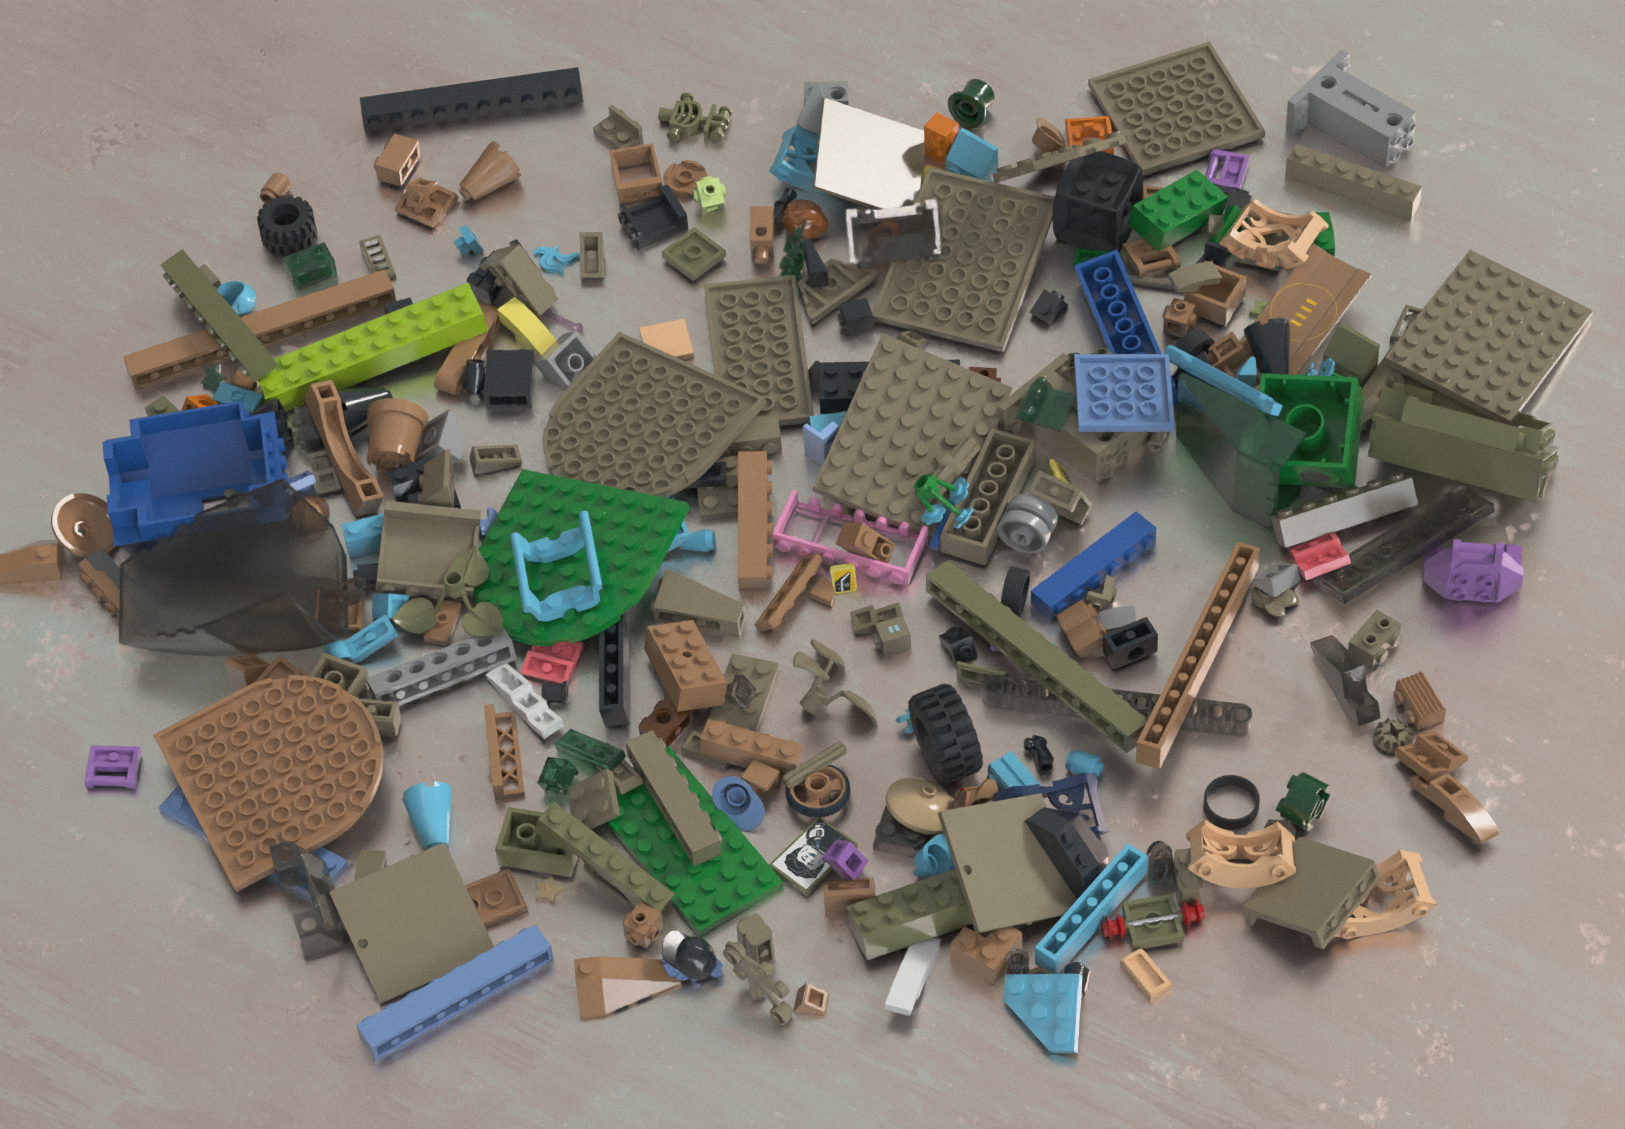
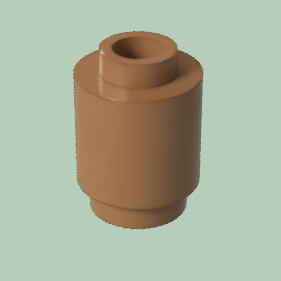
M281 173L272 174L261 189L260 199L262 202L269 203L272 198L277 199L279 196H285L291 188L288 177Z

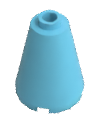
M433 782L434 786L426 787L425 783H420L409 787L403 792V803L424 851L445 842L447 847L449 846L452 790L451 785L445 782Z

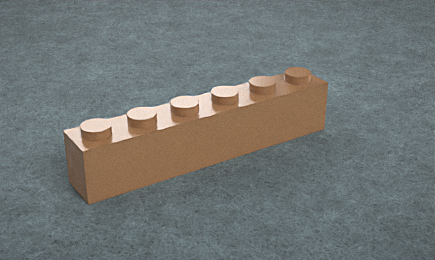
M767 451L738 452L739 589H768V580L772 579V565H768V558H772V544H768V537H772V523H768V516H772V502H768V495H772V481H768V475H772V460H767Z

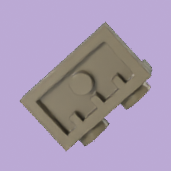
M613 105L608 108L609 116L593 127L594 134L613 149L638 146L643 142L642 126L637 121L629 118L623 110L617 109Z

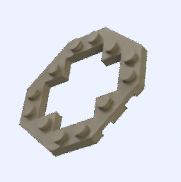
M1120 131L1106 135V140L1101 141L1100 137L1083 141L1082 147H1080V144L1060 148L1059 152L1057 150L1037 155V161L1035 157L1016 162L1018 167L1012 168L1010 164L996 168L997 173L992 174L994 182L1005 181L1128 143L1127 134L1121 135Z

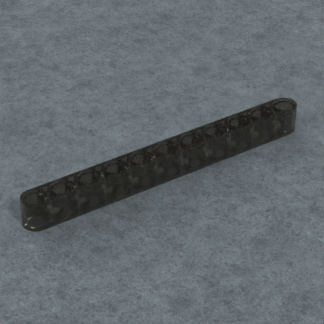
M989 676L982 683V699L987 707L1082 718L1037 680ZM1111 689L1113 693L1122 700L1127 701L1133 709L1146 716L1147 719H1149L1161 695ZM1195 698L1180 730L1245 736L1251 731L1252 710L1248 705L1241 703Z

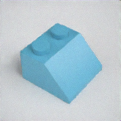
M962 128L946 158V171L994 182L992 174L997 173L998 148Z

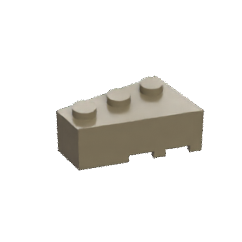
M519 244L497 249L479 266L483 270L488 269L497 278L494 282L498 286L503 284L512 293L511 299L516 297L536 317L541 316L558 300L554 288L545 281L541 270L532 263L528 257V252Z

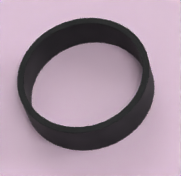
M1225 775L1214 779L1207 786L1204 793L1203 808L1205 815L1214 825L1229 830L1241 829L1251 824L1257 817L1260 796L1256 786L1248 779L1237 775ZM1238 786L1247 790L1253 796L1256 806L1251 813L1242 818L1227 819L1215 814L1209 807L1207 799L1214 790L1220 787Z

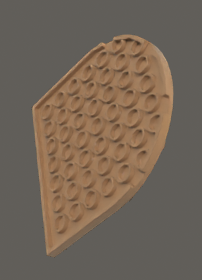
M289 675V678L276 680L268 678L255 682L153 735L236 892L321 848L346 832L368 808L378 789L382 776V741L378 728L367 708L356 696L343 690L340 685L312 676Z

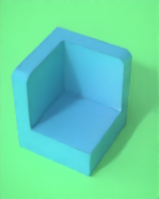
M373 594L372 618H380L386 615L389 619H392V616L399 611L402 605L409 601V595Z

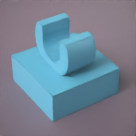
M466 224L459 228L463 237L457 238L454 244L461 251L462 255L469 253L471 249L476 255L484 251L476 235Z

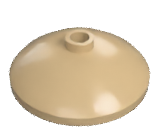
M918 777L903 778L895 781L890 785L885 798L888 810L897 821L909 829L924 834L944 833L938 813L954 809V798L946 789L933 781Z

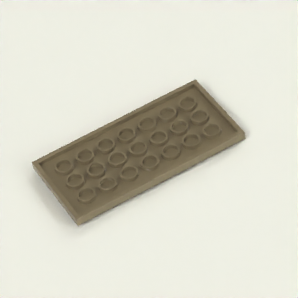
M795 275L704 284L714 375L765 397L767 404L754 418L778 415L779 426L810 423L809 416H814Z

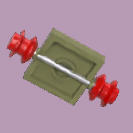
M1170 893L1122 902L1125 920L1118 913L1113 920H1110L1106 915L1105 921L1101 922L1103 937L1108 936L1109 941L1112 940L1113 935H1118L1120 939H1123L1126 931H1128L1134 951L1139 948L1145 949L1184 942V934L1180 922L1182 921L1187 927H1190L1191 921H1196L1198 925H1201V920L1205 919L1203 904H1198L1197 900H1194L1193 906H1188L1186 902H1183L1180 910L1177 911L1173 894Z

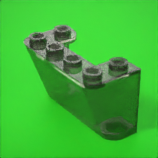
M283 842L269 847L279 883L288 888L306 883L314 905V909L292 916L299 935L304 959L346 945L350 938L329 895V892L335 890L324 859L293 842ZM306 918H313L316 921V926L312 930H304L301 927L302 921Z

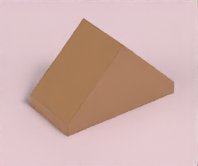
M254 654L228 657L225 660L230 682L241 689L252 684L270 665Z

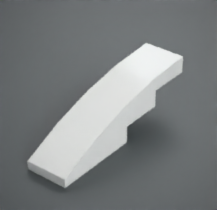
M507 663L485 674L487 680L502 698L543 739L564 727L562 719L548 708L546 700L533 690L531 683Z
M933 937L909 946L888 994L885 1010L907 1016L911 1015L915 1001L919 999L923 985L927 983L941 944V939Z

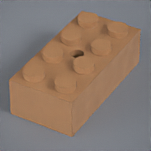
M689 620L647 626L644 650L677 712L724 705L727 681L694 621Z

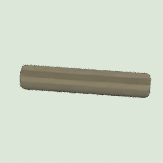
M838 741L783 775V783L788 788L794 787L805 780L810 774L820 771L847 754V747L842 741Z

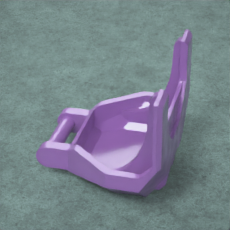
M1424 539L1423 581L1444 598L1458 601L1500 602L1522 588L1524 576L1522 546L1506 544L1503 547V542L1482 544L1461 542V539H1453L1452 548H1446L1442 551L1443 540Z

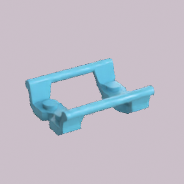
M587 511L579 513L580 527L562 532L560 537L554 541L546 537L528 543L519 533L515 532L510 535L523 611L526 613L531 612L538 621H551L563 617L565 611L570 608H575L579 612L592 608L600 602L599 590L602 589V582ZM585 546L591 586H575L553 593L545 600L539 602L529 590L524 558L527 561L547 563L571 556Z

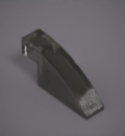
M1333 635L1310 642L1312 651L1329 686L1355 724L1359 727L1381 719L1379 703L1367 690L1364 665Z

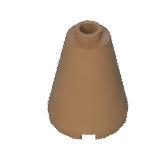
M492 141L486 147L459 184L461 188L459 192L467 201L469 199L475 201L522 176L521 173H518L520 169L506 151L500 152L498 150L500 145L495 141Z

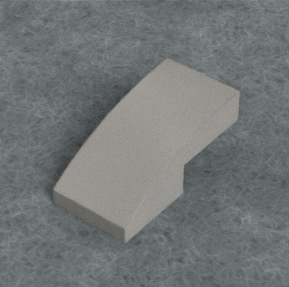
M1135 606L1102 610L1096 612L1098 616L1095 617L1096 622H1100L1108 633L1135 622Z

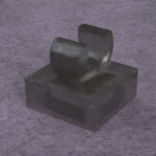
M743 674L735 675L733 682L727 686L729 692L725 694V699L730 704L736 703L740 709H749L756 688Z

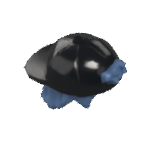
M671 931L665 937L661 949L663 956L661 962L664 963L662 966L670 977H676L677 980L682 981L687 979L698 981L710 976L716 978L722 974L721 968L723 964L717 959L713 947L701 937H690L679 931Z

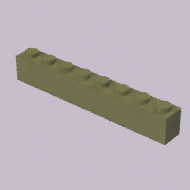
M183 249L161 264L165 271L162 275L169 286L175 285L173 289L180 299L186 298L184 303L191 312L196 310V313H194L196 318L202 325L204 323L207 324L205 328L213 338L215 336L218 337L216 342L223 351L229 350L227 355L234 364L239 362L238 368L245 377L250 376L254 382H257L278 367L268 350Z

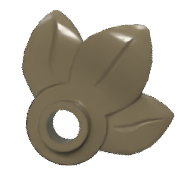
M1256 586L1251 592L1252 602L1257 607L1264 608L1267 613L1276 617L1284 618V607L1294 606L1300 602L1295 592L1290 589L1277 597L1267 594Z

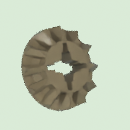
M1387 718L1384 722H1379L1374 729L1373 737L1376 745L1389 753H1395L1397 747L1412 744L1414 740L1413 729L1409 727L1408 722L1403 723L1399 718L1396 720ZM1390 730L1398 734L1397 741L1393 735H1390Z

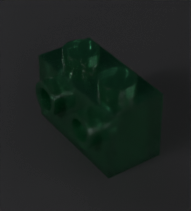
M325 242L283 257L285 272L295 291L337 276L335 260Z

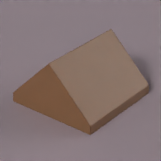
M874 877L856 878L854 881L847 879L823 881L825 916L847 915L846 906L876 897Z

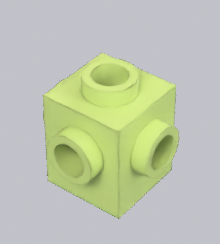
M707 176L699 179L696 182L695 190H692L695 203L700 205L701 214L723 209L725 203L723 197H726L724 184H720L718 177L712 178V176Z

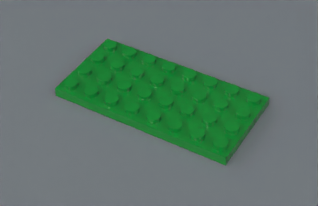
M668 746L666 753L668 756L672 755L678 766L677 771L680 775H685L690 792L696 793L702 812L707 811L713 830L717 829L721 834L723 843L720 844L721 855L693 866L644 783L622 795L616 789L620 816L606 822V824L643 870L675 894L671 904L697 936L701 937L781 889L783 881L728 815L716 807L712 796Z

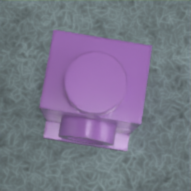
M835 840L822 857V860L828 863L842 879L853 881L862 874L863 868L868 862L850 841Z

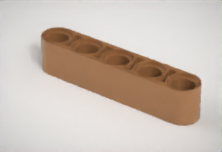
M485 303L479 305L483 312L488 332L455 343L436 375L434 382L436 389L454 395L460 394L463 389V366L466 365V360H480L502 324L498 316L497 309L499 308Z

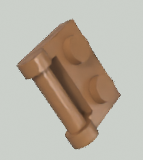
M1145 239L1123 243L1122 252L1134 269V274L1138 278L1145 277L1148 273L1168 268L1174 270L1181 266L1180 258L1171 245L1160 252ZM1164 257L1167 258L1166 260H1162V261H1158V262H1154V263H1150V264H1146V265L1143 264V262H1148V261H1152V260H1156V259H1160V258H1164Z

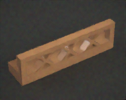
M494 704L484 705L495 800L524 797L515 711L495 714ZM511 720V725L505 731L497 727V722ZM505 739L514 743L508 751L499 747ZM507 759L516 763L510 772L501 767ZM511 779L518 784L519 789L504 791V785Z

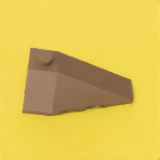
M57 539L42 540L1 553L0 585L62 580L63 546Z
M604 956L574 959L581 1020L607 1017L614 1014V1010L626 1005L631 1007L637 1004L638 1000L645 997H654L681 986V980H677L676 977H670L662 966L664 963L659 959Z

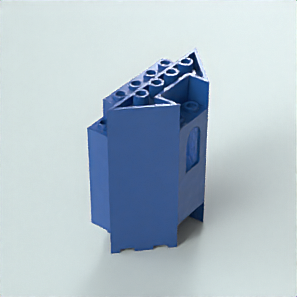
M243 401L130 419L131 436L109 439L102 442L103 457L109 477L110 494L107 495V507L113 528L114 546L285 518L290 513L288 506L291 505L290 492L285 490V487H289L288 474L285 473L287 462L285 455H282V452H285L283 438H279L275 412L250 416L249 409H244ZM229 488H234L237 492L247 495L250 500L249 504L208 512H204L203 500L225 497L224 491Z

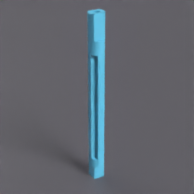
M1173 345L1166 347L1164 354H1169L1170 363L1264 413L1279 416L1283 405L1275 402L1273 398Z

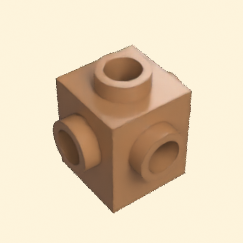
M1173 298L1170 306L1166 305L1163 312V332L1181 338L1189 332L1191 327L1194 328L1198 319V315L1195 314L1196 304Z
M640 901L634 910L628 912L623 919L622 925L625 938L633 945L647 948L651 941L654 942L660 935L661 928L663 927L661 912Z

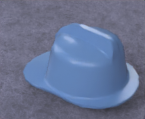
M734 776L723 777L716 782L712 790V798L716 807L719 810H723L740 830L748 831L758 827L764 818V805L749 783Z

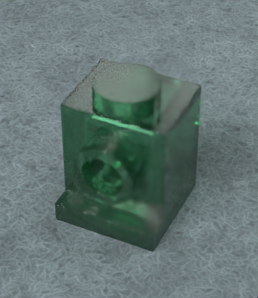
M547 757L537 783L547 796L558 798L559 794L567 795V788L571 786L574 776H578L579 771L569 759Z

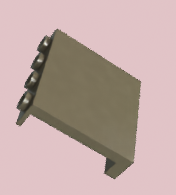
M385 501L376 590H380L385 594L401 592L412 597L421 594L429 595L433 599H439L441 588L445 587L444 576L451 564L467 550L475 546L478 547L481 511ZM465 584L466 596L469 600H472L474 588ZM461 596L458 598H453L456 601L463 602V598Z
M1299 837L1292 845L1293 863L1296 867V873L1280 882L1258 887L1242 907L1250 925H1253L1258 918L1310 935L1314 946L1324 949L1380 880V875L1374 860Z

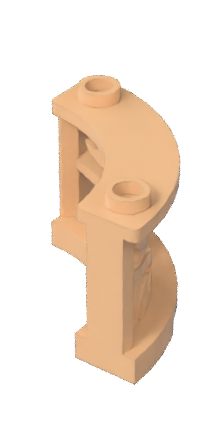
M1253 199L1244 206L1242 212L1218 244L1226 247L1230 253L1244 260L1247 257L1256 261L1257 266L1274 269L1275 266H1283L1284 269L1299 266L1309 257L1306 251L1317 235L1326 230L1329 225L1314 211L1303 215H1288L1274 211L1258 200ZM1247 215L1251 217L1253 228L1244 221ZM1241 225L1244 231L1238 232L1237 229ZM1282 232L1290 239L1271 246L1266 245L1263 235Z
M1204 819L1186 833V839L1190 842L1191 863L1188 865V869L1202 879L1230 888H1257L1271 885L1296 873L1292 851L1295 836L1278 821L1264 829L1247 832L1248 835H1234V832L1216 827ZM1249 859L1256 862L1253 864L1229 863L1227 860Z
M1399 850L1390 858L1376 864L1380 880L1372 889L1377 888L1384 894L1394 895L1391 903L1383 913L1373 912L1359 905L1350 916L1353 918L1347 919L1335 934V937L1352 939L1354 937L1375 935L1406 925L1417 918L1425 917L1436 906V902L1431 898L1420 864L1422 859L1420 854ZM1410 872L1412 879L1407 881V874ZM1415 887L1418 896L1414 897L1413 892L1407 890ZM1369 893L1360 904L1366 901V899L1369 896Z

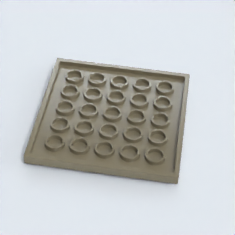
M1210 41L1088 79L1089 88L1105 115L1110 116V123L1115 132L1120 131L1121 135L1127 134L1129 142L1123 145L1132 161L1141 166L1143 176L1207 156L1213 149L1223 151L1265 137L1263 126Z

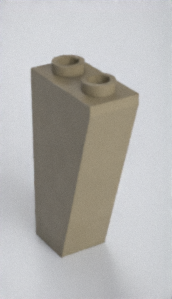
M666 569L664 577L658 581L657 597H653L651 602V611L654 612L655 622L667 624L693 620L698 630L735 637L740 636L745 621L744 603Z

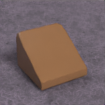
M806 982L797 991L793 1011L823 1016L829 992Z

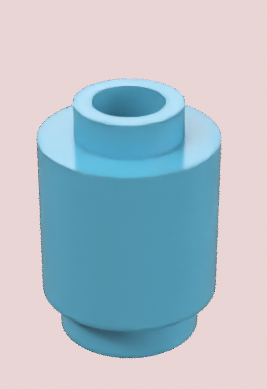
M1071 750L1065 763V769L1074 775L1093 773L1100 777L1104 768L1101 756L1081 750L1076 752Z

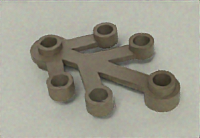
M729 941L725 945L723 955L728 962L734 965V974L741 980H745L748 977L749 993L757 1000H760L765 995L773 1005L769 1011L771 1017L780 1025H785L792 1018L793 1009L784 1001L780 1003L772 992L783 999L790 992L789 988L782 981L774 984L768 979L774 973L773 967L768 962L762 961L760 964L746 955L747 951L743 945L738 942Z

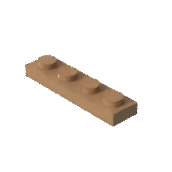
M818 553L802 557L754 624L760 632L770 629L774 630L782 623L781 618L794 606V600L804 592L809 579L819 571L818 567L823 559Z

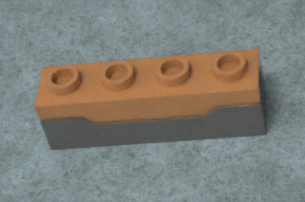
M103 549L98 550L78 563L81 571L79 578L85 586H91L96 599L105 602L107 611L112 616L116 615L118 617V622L125 631L129 629L136 636L159 621L152 603Z

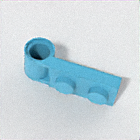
M383 615L344 642L340 639L328 642L323 651L326 654L356 664L399 635L390 619Z

